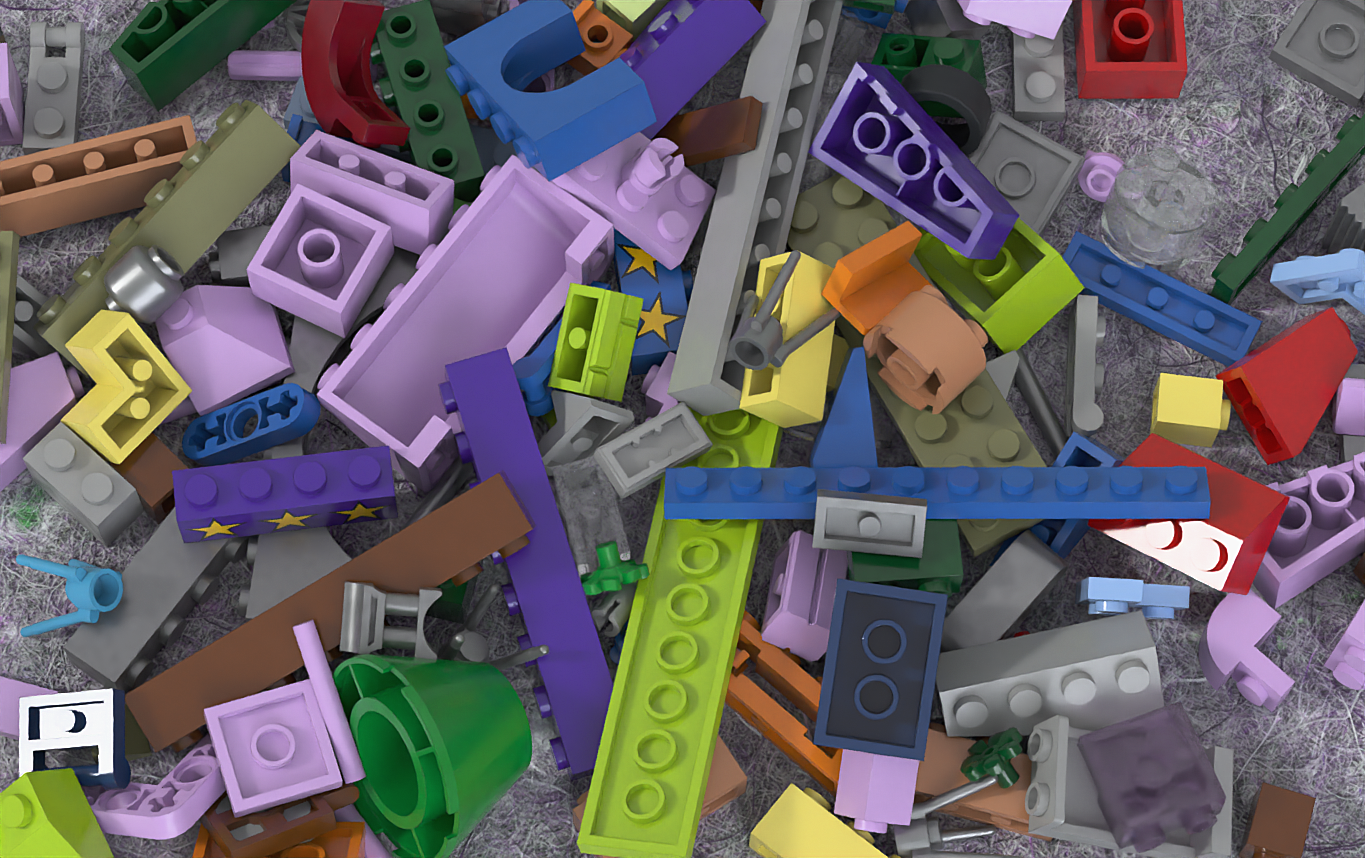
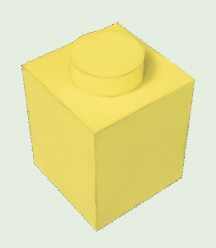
M1160 373L1153 391L1150 434H1158L1177 444L1212 448L1219 430H1227L1230 418L1231 402L1228 399H1222L1223 380Z

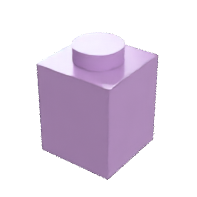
M843 749L834 814L855 818L854 829L887 833L888 823L910 826L919 760Z

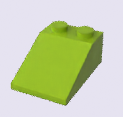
M1019 217L995 260L968 259L923 228L919 230L923 235L914 250V254L932 283L967 319L975 321L984 330L988 340L1003 354L1013 350L1017 351L1084 289V286L1062 256Z
M73 768L25 772L0 793V858H114Z

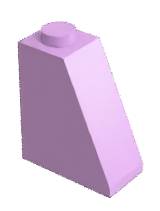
M58 352L11 368L6 444H0V492L27 468L23 457L61 422L60 420L77 404L76 398L86 395L75 366L64 369Z

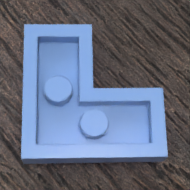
M1346 248L1336 254L1318 257L1304 255L1297 257L1294 261L1273 264L1270 283L1299 305L1343 298L1365 315V251Z
M1087 577L1076 583L1075 604L1089 605L1088 614L1116 616L1128 613V607L1142 608L1145 618L1174 619V610L1189 608L1190 586L1144 584L1143 580Z

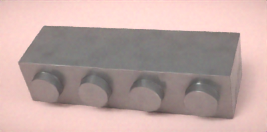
M174 507L122 572L123 594L117 607L111 611L99 612V619L96 623L83 622L63 646L71 664L107 689L123 690L126 694L131 687L135 689L142 685L150 675L154 666L152 660L164 645L167 647L172 646L183 633L187 624L185 618L197 603L203 605L212 597L219 585L220 579L218 576L230 561L237 563L248 550L250 536L184 543L176 521V509Z

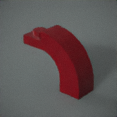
M310 0L302 34L301 63L307 99L316 120L327 134L336 137L353 138L357 143L369 148H380L382 144L404 146L410 127L380 100L373 87L370 74L371 46L385 6L378 0Z

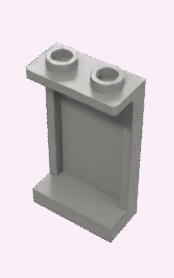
M1055 715L1033 726V732L1029 738L1027 748L1028 757L1032 761L1031 785L1025 796V810L1029 814L1028 833L1155 858H1227L1231 856L1234 749L1213 746L1196 753L1069 727V718L1061 715Z

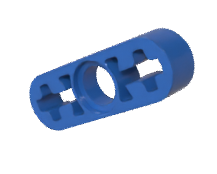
M295 383L283 384L193 420L183 435V452L188 458L204 467L229 464L307 434L319 419L320 403L314 394ZM258 415L256 429L251 435L244 438L243 430L247 421L251 417Z

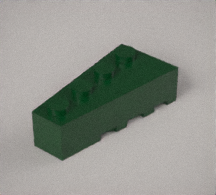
M160 0L159 2H149L112 44L109 51L130 86L159 112L297 0Z

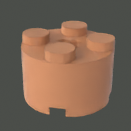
M925 285L920 291L911 292L872 328L863 339L864 350L868 359L876 353L883 364V367L877 372L883 382L900 399L919 411L930 405L933 407L932 414H939L986 368V357L982 348L988 343L986 333L975 321L971 319L963 320L948 306V302L943 294L931 285Z

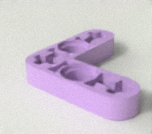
M209 733L158 785L130 782L126 789L109 791L104 789L103 786L81 787L103 833L156 840L173 838L186 832L226 791Z

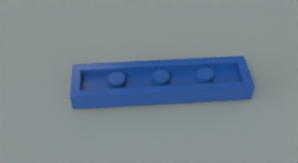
M1078 231L1075 232L1062 256L1084 286V289L1079 294L1098 296L1099 304L1227 367L1246 356L1263 322Z

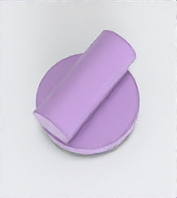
M1088 150L1085 155V163L1078 174L1079 185L1084 193L1094 200L1101 202L1113 201L1121 197L1126 191L1133 177L1135 167L1125 164L1119 157L1105 152L1096 153Z

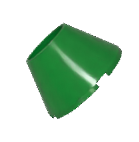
M362 654L343 661L333 673V679L366 774L365 778L353 782L360 792L358 799L353 803L356 810L375 835L383 832L398 848L392 851L393 857L448 858L530 765L532 758L531 730L525 709L515 689L508 679L493 665L476 661L434 660Z

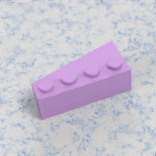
M1365 452L1354 455L1352 461L1331 468L1324 465L1307 471L1305 477L1278 485V482L1266 485L1290 497L1253 581L1254 586L1274 610L1365 551Z

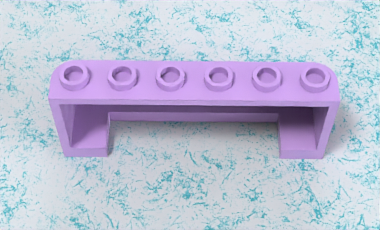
M513 154L503 167L496 165L488 172L480 186L481 194L471 206L464 204L456 211L448 225L450 232L438 246L433 243L425 249L416 264L418 271L406 285L400 283L390 292L383 305L385 310L374 325L367 323L358 331L350 346L352 352L340 366L337 363L330 366L321 377L317 389L320 390L317 393L318 401L326 410L369 447L389 445L393 468L425 493L433 489L459 455L453 434L461 432V427L456 412L446 414L438 388L439 383L446 382L445 365L507 347L512 365L521 358L530 357L545 336L550 333L563 317L570 283L589 286L593 280L600 281L614 258V225L552 181L548 182L542 174L532 167L527 169L521 160Z

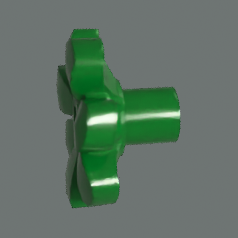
M608 541L595 546L600 566L593 572L582 574L580 579L586 595H597L603 591H619L622 589L621 583H634L639 579L647 578L650 573L647 563L637 564L635 559L621 560L616 541Z

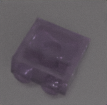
M1181 701L1079 736L1077 746L1099 791L1097 803L1119 850L1133 845L1136 852H1147L1166 841L1165 833L1184 827L1187 834H1197L1207 830L1217 822L1215 815L1221 813L1226 795Z

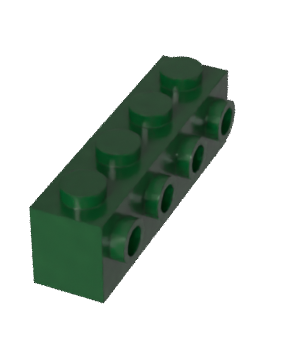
M422 0L384 10L372 42L370 60L372 65L381 63L385 78L378 79V84L384 104L388 108L395 107L397 116L410 127L404 146H397L399 153L409 151L414 166L454 180V198L467 203L475 201L482 192L480 191V186L485 178V173L460 94L445 72V69L450 67V63L430 0Z

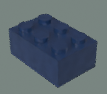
M837 578L813 741L814 745L924 761L948 595Z

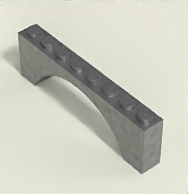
M394 245L395 253L346 338L287 311L288 321L294 322L291 339L285 338L295 372L285 377L284 384L295 383L317 397V393L320 391L317 389V386L323 374L335 363L340 366L352 352L350 346L355 335L365 324L370 323L374 325L385 311L383 305L390 292L400 283L406 285L418 271L416 264L421 255ZM311 430L301 437L264 450L263 460L307 455ZM326 527L250 535L247 565L254 566L251 585L243 584L241 587L239 616H246V622L250 621L352 559L336 543Z

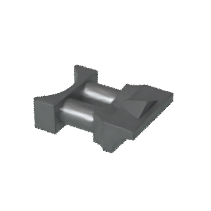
M345 581L340 651L354 652L362 655L382 648L415 650V658L436 660L437 653L425 638L423 621L428 608L442 595V590L440 588L420 587L419 595L387 593L378 589L373 583ZM384 616L417 617V628L384 626Z

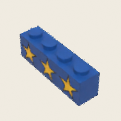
M614 228L615 253L613 262L618 292L644 299L630 361L632 376L648 374L654 364L661 367L669 351L677 355L688 310L687 302L690 301L693 290L692 274L690 270L681 271L680 264L673 270H669Z

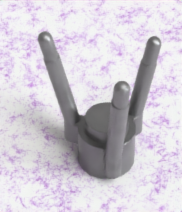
M798 250L790 253L755 317L759 298L757 295H751L748 298L736 333L728 343V348L736 361L748 369L762 370L769 363L775 367H781L792 352L829 326L841 315L834 307L782 344V326L777 319L770 315L801 257V253Z
M491 584L481 596L467 620L458 628L457 634L440 649L437 659L485 662L501 671L547 655L549 647L547 645H540L493 661L489 659L488 643L481 634L476 632V627L498 593L499 587L496 584Z
M988 774L977 781L968 782L927 801L913 804L910 826L893 824L899 857L1024 858L1023 856L935 851L943 849V842L992 836L996 833V828L993 825L941 830L938 816L927 817V814L997 783L998 776H990Z

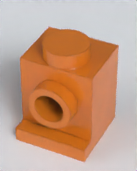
M583 0L573 11V15L586 51L566 62L581 74L587 76L622 55L634 42L633 35L596 9L592 0ZM597 38L602 43H594V41Z

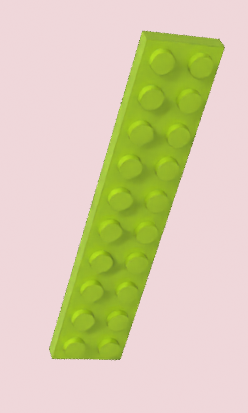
M688 407L713 445L708 452L679 468L691 466L699 468H739L744 466L775 468L783 427L740 408L703 416ZM665 476L661 480L642 564L647 563L650 575L647 578L639 579L577 840L581 853L620 858H691L764 519H665Z

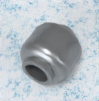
M136 245L106 273L104 284L109 296L105 299V302L111 311L129 313L133 319L141 323H153L181 296L183 286L180 278L184 275V272L176 260L158 245H153L151 248Z

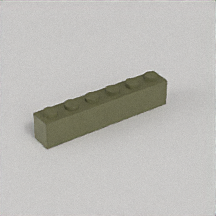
M246 99L241 105L238 102L230 105L217 119L216 126L219 129L206 143L200 140L192 145L181 158L180 163L183 167L170 181L166 178L159 181L144 199V202L148 205L134 219L127 217L121 221L109 235L108 240L111 244L98 258L94 255L87 258L72 276L75 283L62 296L55 294L49 298L37 312L36 317L39 321L33 328L87 378L90 375L66 348L65 344L101 309L110 310L105 302L109 293L104 284V277L108 270L132 247L141 245L151 248L153 245H158L176 260L185 274L285 167L290 158L301 147L258 104Z

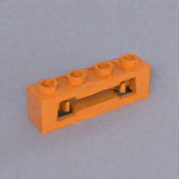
M744 610L725 703L836 798L843 749L814 745L805 737L808 729L745 676L743 672L748 667L746 661L749 657L756 663L755 672L815 723L823 677L817 676L814 679L799 666L801 664L799 657L790 653V648L781 649L763 641L759 632L761 629L759 623L751 614Z

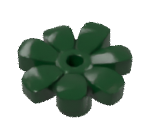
M1012 727L1006 731L996 733L988 739V744L983 740H978L967 750L971 756L962 762L960 771L969 781H977L985 774H990V776H998L997 782L1003 789L1015 784L1020 775L1010 760L1018 756L1023 750L1019 745L1023 737L1018 729Z

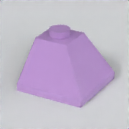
M196 285L182 292L179 299L155 321L162 348L173 368L191 388L192 392L189 394V397L201 416L226 407L295 372L275 305L252 295L251 287Z

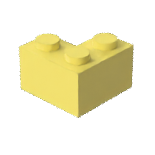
M101 309L65 344L66 348L96 382V385L60 421L104 461L120 464L192 392L191 388L129 313Z

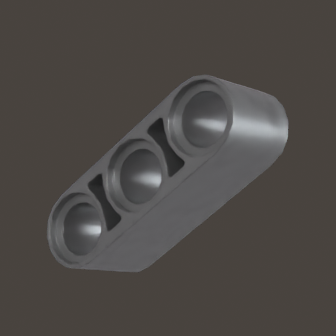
M1030 530L1023 532L946 617L940 653L1008 639L1063 577L1069 568V564Z

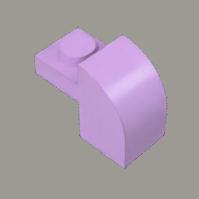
M1251 589L1247 595L1229 593L1215 608L1200 638L1198 649L1199 662L1204 676L1216 691L1232 677L1237 682L1236 685L1239 692L1248 701L1257 706L1263 704L1273 712L1286 698L1295 681L1257 649L1273 632L1281 615Z

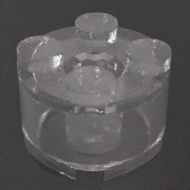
M1157 147L1150 154L1133 157L1126 161L1118 170L1101 211L1100 220L1103 226L1101 232L1103 241L1114 255L1134 267L1144 269L1148 263L1163 265L1161 271H1172L1181 268L1195 255L1213 215L1215 201L1218 197L1217 186L1206 179L1192 165L1180 160L1178 154L1171 149Z

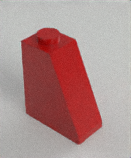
M1333 307L1302 318L1215 375L1218 380H1223L1225 394L1267 465L1294 458L1302 452L1355 359L1358 350L1351 340L1347 324L1338 317Z

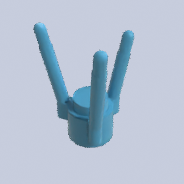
M23 554L16 556V562L19 565L66 578V595L75 607L78 608V611L23 627L20 631L23 637L39 635L81 622L96 623L99 619V612L111 611L121 601L123 583L122 574L118 571L100 568L77 559H71L68 563L69 566Z

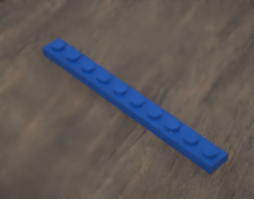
M691 466L685 468H666L664 491L665 519H815L818 489L927 499L926 519H1209L1211 505L1206 467L904 466L895 468H862L858 466L846 468H808L803 466L792 468H753L748 466L739 468H699Z

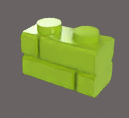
M570 283L548 386L622 402L644 299L607 289Z

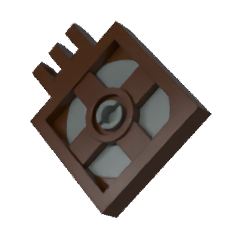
M338 764L343 780L342 787L237 818L234 817L226 790L199 820L226 858H264L294 845L309 842L317 836L337 829L334 811L353 804L358 799L360 792L353 782L345 784Z

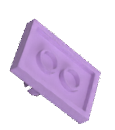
M640 132L552 180L557 186L611 222L617 231L669 270H673L682 263L716 192L713 187L684 166L683 154L674 158L670 155L678 149L674 142L666 138H657L651 141Z

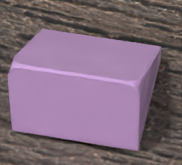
M1345 378L1339 385L1332 398L1334 433L1365 436V379Z

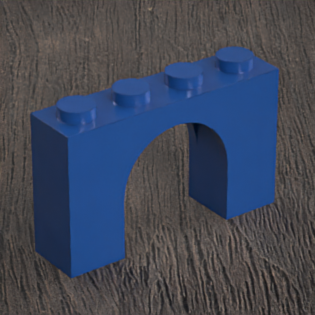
M528 0L444 46L451 64L450 67L445 69V72L460 96L467 94L479 118L484 120L488 117L499 139L504 144L511 141L523 165L527 169L534 166L548 182L657 122L644 81L620 57L563 88L542 93L522 92L536 78L586 51L573 12L561 0Z

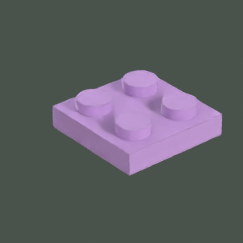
M310 679L204 709L205 721L235 818L342 787L343 780Z

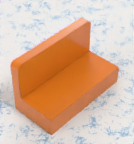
M906 221L840 258L829 277L822 295L862 335H866L911 292L920 291L925 285L933 286L909 263L923 234L909 221Z

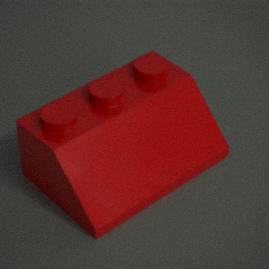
M1151 433L1118 467H1206L1211 500L1209 519H1089L1087 525L1219 591L1247 595L1290 497L1158 434Z

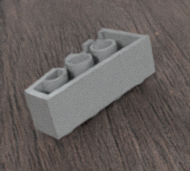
M1142 610L939 654L935 690L948 737L993 736L1012 727L1017 728L1021 736H1031L1033 726L1055 715L1068 717L1069 727L1108 735L1169 734L1156 646Z

